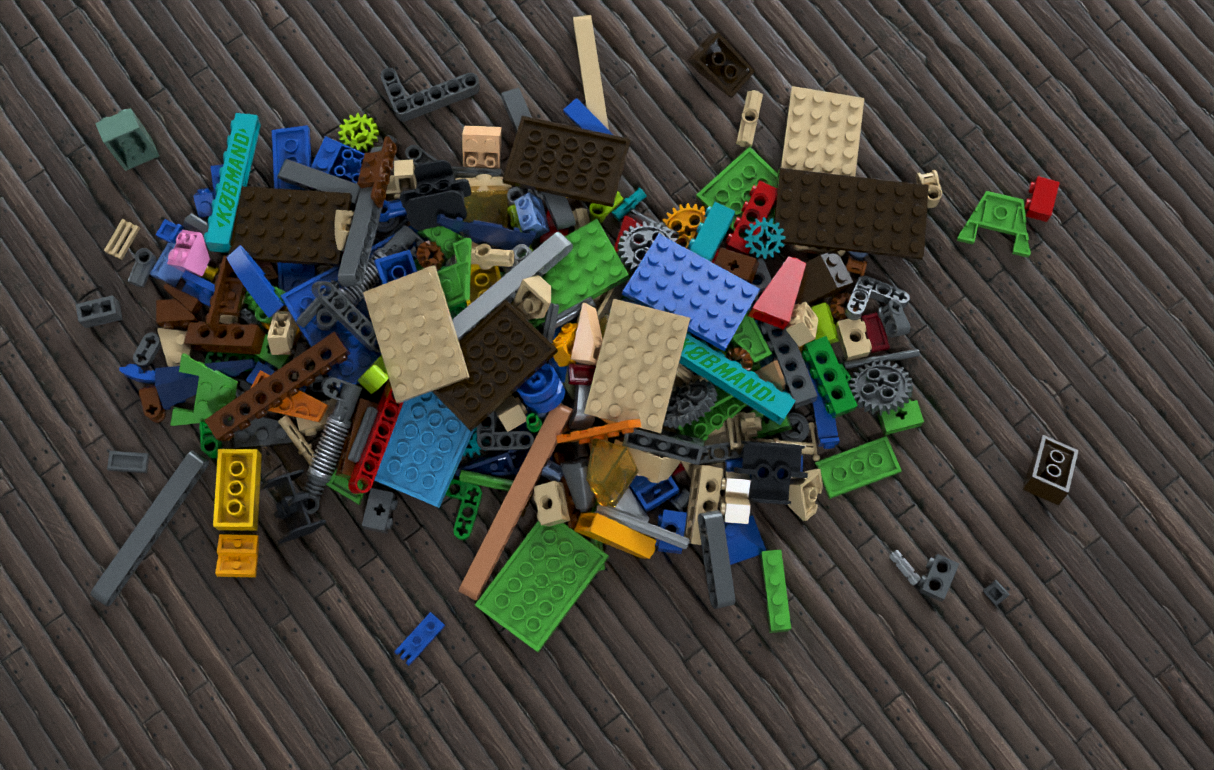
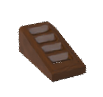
M164 285L165 290L195 317L198 315L203 306L199 299L171 285Z

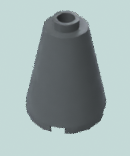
M596 457L578 458L576 461L571 459L561 462V469L575 508L580 509V512L592 511L596 504L600 461Z

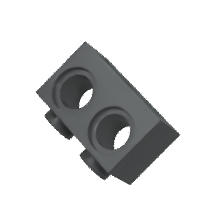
M936 554L933 558L930 557L926 568H928L926 576L922 575L918 586H921L919 592L937 601H943L959 563L940 554ZM938 563L945 566V573L937 570ZM930 581H934L937 583V591H933L930 589Z

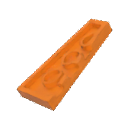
M260 370L251 388L270 375ZM282 383L276 386V393L282 391ZM299 390V393L286 397L280 406L272 407L267 411L320 423L329 405ZM265 394L260 397V404L266 402L267 397Z
M640 419L620 421L605 426L588 428V430L570 432L571 434L556 435L557 443L579 441V445L591 443L590 439H593V441L604 440L605 435L611 438L619 436V432H622V434L633 433L634 428L641 427Z

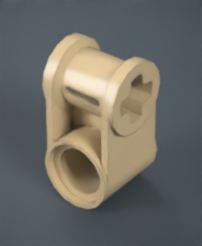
M932 170L931 173L926 174L917 173V184L929 185L928 195L936 197L932 199L928 196L927 207H936L942 196L937 171Z

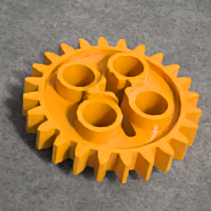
M687 203L686 208L680 205V210L678 211L672 208L673 214L666 213L668 220L662 219L663 223L672 230L676 225H682V228L677 231L679 232L677 244L687 242L685 246L687 249L691 239H696L698 235L696 230L699 224L691 225V222L694 219H699L700 222L704 223L707 218L704 216V206L698 210L697 204L691 208L689 203ZM688 231H691V236H687Z

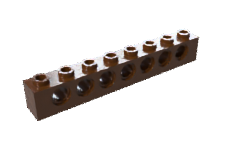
M333 332L204 421L217 440L228 441L235 436L234 433L238 430L248 428L251 425V421L264 417L267 414V410L280 406L286 397H292L299 393V389L304 385L309 386L314 383L317 376L330 372L333 365L346 361L348 359L347 356L351 352L339 334ZM330 350L332 355L329 359L325 360L324 353ZM314 361L315 368L309 371L308 364ZM298 372L299 379L292 382V375ZM282 383V391L276 393V386ZM265 394L267 400L265 403L260 404L259 399ZM249 405L250 412L244 415L243 409ZM233 416L234 423L228 426L227 420Z

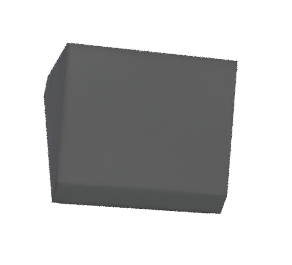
M994 580L983 590L996 606L1010 595L997 580Z

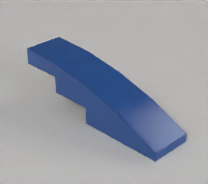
M241 245L226 257L244 287L268 318L272 317L285 305L275 294V288L264 277L265 273Z

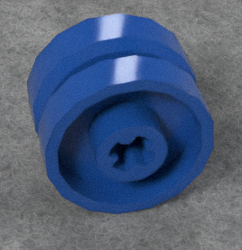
M547 363L517 389L526 407L531 412L538 414L547 413L555 409L565 397V388L555 369Z

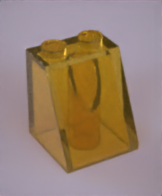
M594 438L586 480L600 505L615 508L639 471L626 447Z

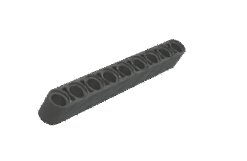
M519 87L501 93L503 104L516 133L522 116L532 118ZM541 192L557 231L576 225L573 212L566 197Z
M383 146L373 147L371 152L382 151ZM373 187L360 189L338 272V281L342 287L362 285L382 211V207L378 208L371 199Z
M193 450L186 455L90 593L91 597L106 607L114 602L209 465V460Z

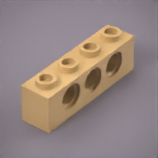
M693 465L684 537L689 538L690 544L701 545L698 515L718 510V503L721 499V481L724 478L723 468ZM707 482L709 483V489H708V490H706V483H707ZM704 502L707 504L705 510L703 509Z

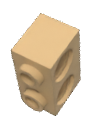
M807 302L794 305L786 330L799 347L816 338L819 318Z

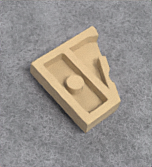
M158 328L157 331L168 367L180 366L183 353L191 358L192 350L184 344L187 331Z

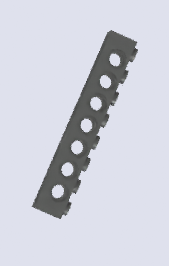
M763 258L757 260L759 266L754 280H760L762 283L754 285L760 291L753 304L757 302L772 280ZM761 321L759 324L762 335L766 334L768 339L766 343L775 357L772 360L778 361L785 380L784 386H786L788 394L792 396V399L796 400L793 404L794 408L816 402L818 395L799 347L786 330L787 326L783 330ZM778 330L782 335L774 336L772 332ZM784 347L787 348L789 352L786 354H782L779 352V349ZM787 365H793L796 369L794 371H788L785 367ZM795 382H799L802 384L803 387L800 389H796L792 386V384Z

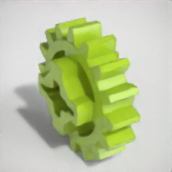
M357 113L355 118L349 115L350 120L344 119L345 125H339L340 130H342L338 132L339 137H341L339 139L340 142L360 152L362 149L368 152L367 147L373 148V142H378L376 137L379 135V131L376 130L378 128L377 124L374 123L373 118L368 119L366 114L360 117L359 113ZM366 126L370 128L371 133L367 130ZM347 134L351 137V141L347 139Z

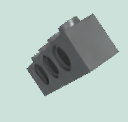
M634 428L633 433L625 434L622 446L699 465L705 440L663 429L661 433L642 428Z

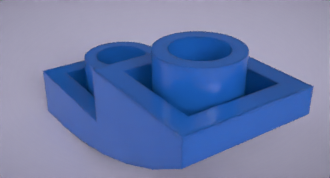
M127 364L126 367L119 368L122 374L134 381L155 385V371L148 370L144 373L136 364Z

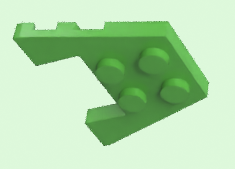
M986 191L956 241L974 244L978 227L1015 235L1012 254L1029 258L1031 251L1028 244L1029 237L1026 230L1023 199Z
M465 238L453 243L457 263L437 271L448 308L470 300L471 238ZM418 259L414 260L417 271L425 269L420 265Z
M183 353L179 372L199 376L194 410L174 407L171 426L200 423V421L210 417L235 399L238 381L217 370L214 371L208 368L204 363L197 362L190 358L189 355Z

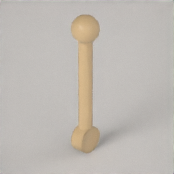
M810 422L809 430L812 443H814L812 459L817 462L820 460V456L817 454L814 433L816 426L815 423Z

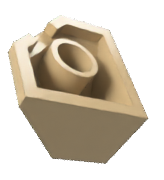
M539 275L522 279L512 306L526 320L545 317L551 303V286Z
M820 469L805 471V473H808V478L791 477L789 501H791V504H788V506L803 521H807L813 516L818 508L815 502L817 495L821 494L823 489Z

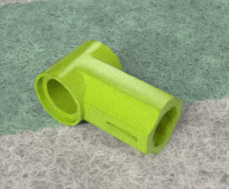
M618 191L613 207L591 203L589 208L591 222L598 219L599 223H602L606 216L623 202V198ZM596 210H599V211H601L602 213H601V214H595V213H593V212L596 211Z

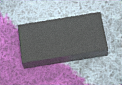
M109 451L107 470L147 473L150 455L148 453Z

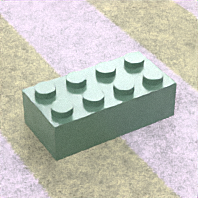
M131 108L121 110L118 114L102 118L99 122L95 123L103 143L125 171L159 157L151 136Z

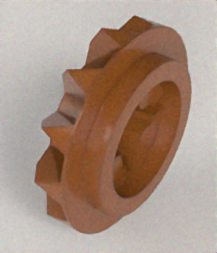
M429 240L418 246L417 259L423 268L433 265L438 270L442 267L445 260L443 259L444 253L440 250L441 246H437L436 242H430ZM434 252L433 258L428 259L430 253Z
M848 292L839 293L831 301V313L838 321L849 319L844 314V308L841 307L845 301L848 303L851 294H848ZM854 306L852 311L856 312L858 307Z
M737 347L728 350V353L725 355L726 358L731 361L742 359L740 361L742 368L747 371L752 370L753 361L745 349Z

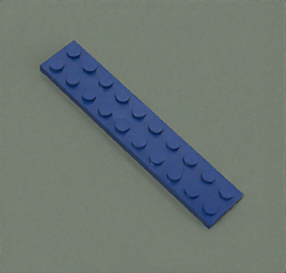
M306 125L272 130L274 188L305 190L286 183L277 176L285 159L311 168L310 128ZM277 262L278 286L286 292L317 276L316 265Z

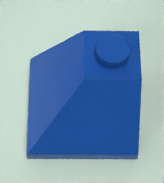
M410 250L374 260L382 285L417 272Z
M749 516L748 524L724 523L730 565L758 556L762 551H766L754 516Z

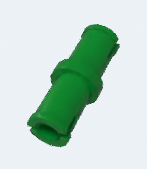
M531 413L526 417L527 428L532 434L534 433L537 436L542 427V421L537 415L535 416L534 413Z

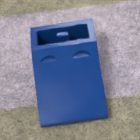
M325 136L311 168L357 184L365 153Z
M615 464L646 513L679 494V488L671 476L667 480L653 483L647 477L634 475L631 470L619 468Z

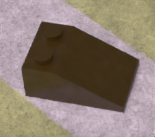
M719 32L710 34L687 60L699 74L730 98L738 92L755 72Z
M837 250L830 251L805 262L806 266L795 304H802L804 302H807L808 305L845 292L853 283Z
M1042 435L1026 474L1022 490L1059 506L1069 493L1079 450Z

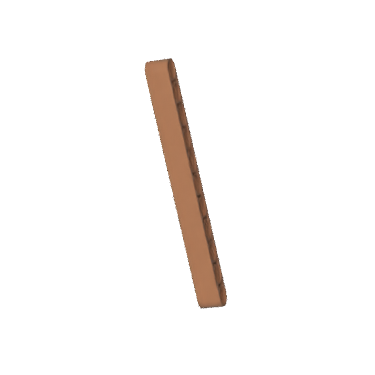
M561 403L555 409L549 411L459 588L460 593L475 601L480 597L534 491V486L537 485L541 477L543 468L557 445L556 435L563 434L574 409Z

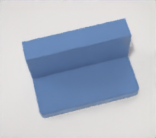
M168 242L151 270L150 275L154 278L162 279L175 287L184 272L167 264L169 260L168 255L176 245L175 243Z

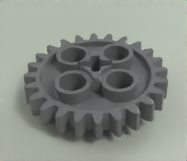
M643 221L642 226L636 223L635 228L629 226L628 231L624 230L623 236H620L618 243V255L621 256V262H625L624 267H631L630 273L634 272L642 261L638 258H644L658 234L677 243V238H672L673 232L667 234V227L662 230L660 229L661 224L654 227L653 222L650 223V226H647L645 221Z
M874 361L872 366L865 364V369L859 367V373L854 372V378L850 379L851 384H849L856 403H858V408L864 407V412L870 409L872 410V415L876 411H879L880 415L883 414V411H886L889 415L892 409L898 412V407L904 408V403H909V398L912 397L913 384L912 378H909V373H904L903 367L898 369V364L890 366V361L886 365H883L882 361L879 362V365H876Z
M697 379L695 383L691 380L687 385L683 383L682 387L677 386L676 390L671 393L663 425H668L669 428L674 426L676 429L679 425L684 427L686 423L691 425L692 421H698L700 416L705 417L704 413L710 412L709 407L715 406L714 402L717 401L716 396L718 394L713 384L709 381L706 382L705 379L701 382Z

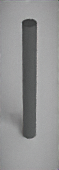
M919 349L844 361L843 366L845 369L865 366V364L872 365L873 361L878 364L880 361L888 362L919 357L920 352Z

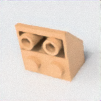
M464 127L462 133L463 167L500 169L502 127Z

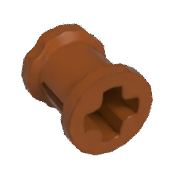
M849 256L846 269L848 272L864 276L867 261L855 260Z

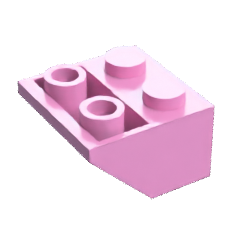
M182 230L176 238L174 249L168 255L169 260L167 264L182 272L186 270L194 275L203 276L210 260L203 235L199 232Z

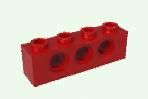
M760 180L757 186L753 185L749 193L752 197L749 202L745 201L741 209L744 213L741 218L737 217L733 225L736 229L733 234L729 233L725 241L728 244L727 250L749 256L751 247H745L749 241L741 238L739 234L746 233L745 229H751L749 223L756 224V222H749L747 220L748 217H754L759 222H762L763 217L767 220L776 202L777 188ZM761 201L764 203V205L757 206L755 202ZM761 226L757 227L752 235L757 234L761 230Z

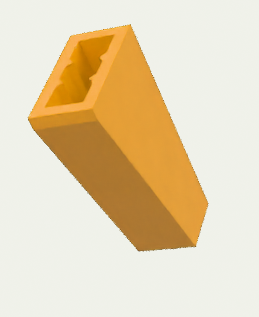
M581 513L574 529L575 532L639 558L650 559L655 552L656 540L599 513Z

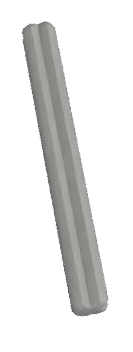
M599 504L595 513H599L635 531L679 548L686 549L689 544V538L609 507Z

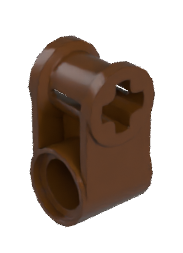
M155 385L140 388L139 396L144 415L152 422H162L166 417V411L163 409Z

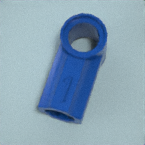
M400 199L384 200L382 209L387 211L380 214L379 222H386L390 218L407 215Z

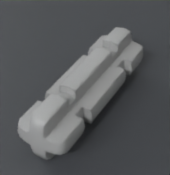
M895 550L890 554V559L897 563L896 566L905 577L909 578L908 581L912 585L917 584L921 577L914 573L913 567L905 558H902L903 555L899 550Z

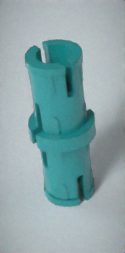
M638 188L629 198H625L618 208L611 212L612 215L620 221L632 209H636L635 206L646 198L647 195L641 188Z

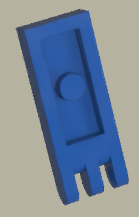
M430 612L394 653L398 655L404 650L405 652L400 658L405 660L408 655L411 656L406 662L408 666L411 665L444 629L445 625Z

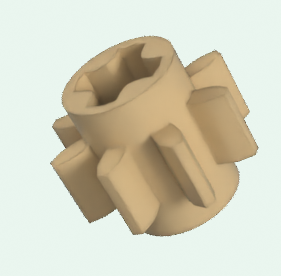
M755 412L745 413L746 418H741L742 433H747L748 437L758 436L757 431H762L761 416L756 417Z

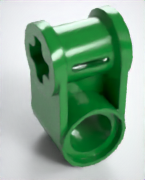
M200 421L201 449L208 457L217 458L218 449H222V441L215 438L204 421ZM211 444H215V448L212 451H208V447Z

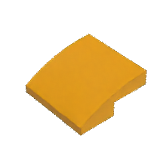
M219 534L216 576L256 577L259 536Z

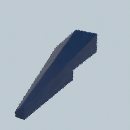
M444 214L437 215V223L465 238H471V241L478 245L488 244L491 249L513 250L519 244H524L529 248L536 236V231L532 230L523 233L520 232V228L516 227L510 230L499 224L477 220L468 223L463 222L461 217H456V220L445 217Z
M249 359L206 363L205 366L231 378L239 376L241 372L247 369L255 368V361ZM180 366L155 368V387L163 409L169 410L171 406L183 403L186 399L196 395L199 376L179 372Z
M531 439L523 440L522 444L524 446L529 445ZM529 450L495 451L458 466L455 474L460 476L461 470H467L480 474L517 475ZM554 451L549 459L555 462Z

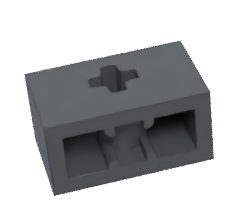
M113 295L75 304L78 322L85 328L123 320L120 302Z
M371 488L362 522L364 529L387 534L388 529L392 528L394 520L391 517L392 512L396 510L398 505V499H396V495L393 492ZM383 507L385 513L382 512L379 516L377 510H381V508Z

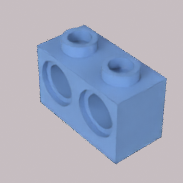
M528 192L514 201L523 233L530 232L531 230L536 231L534 239H537L550 231L541 199Z

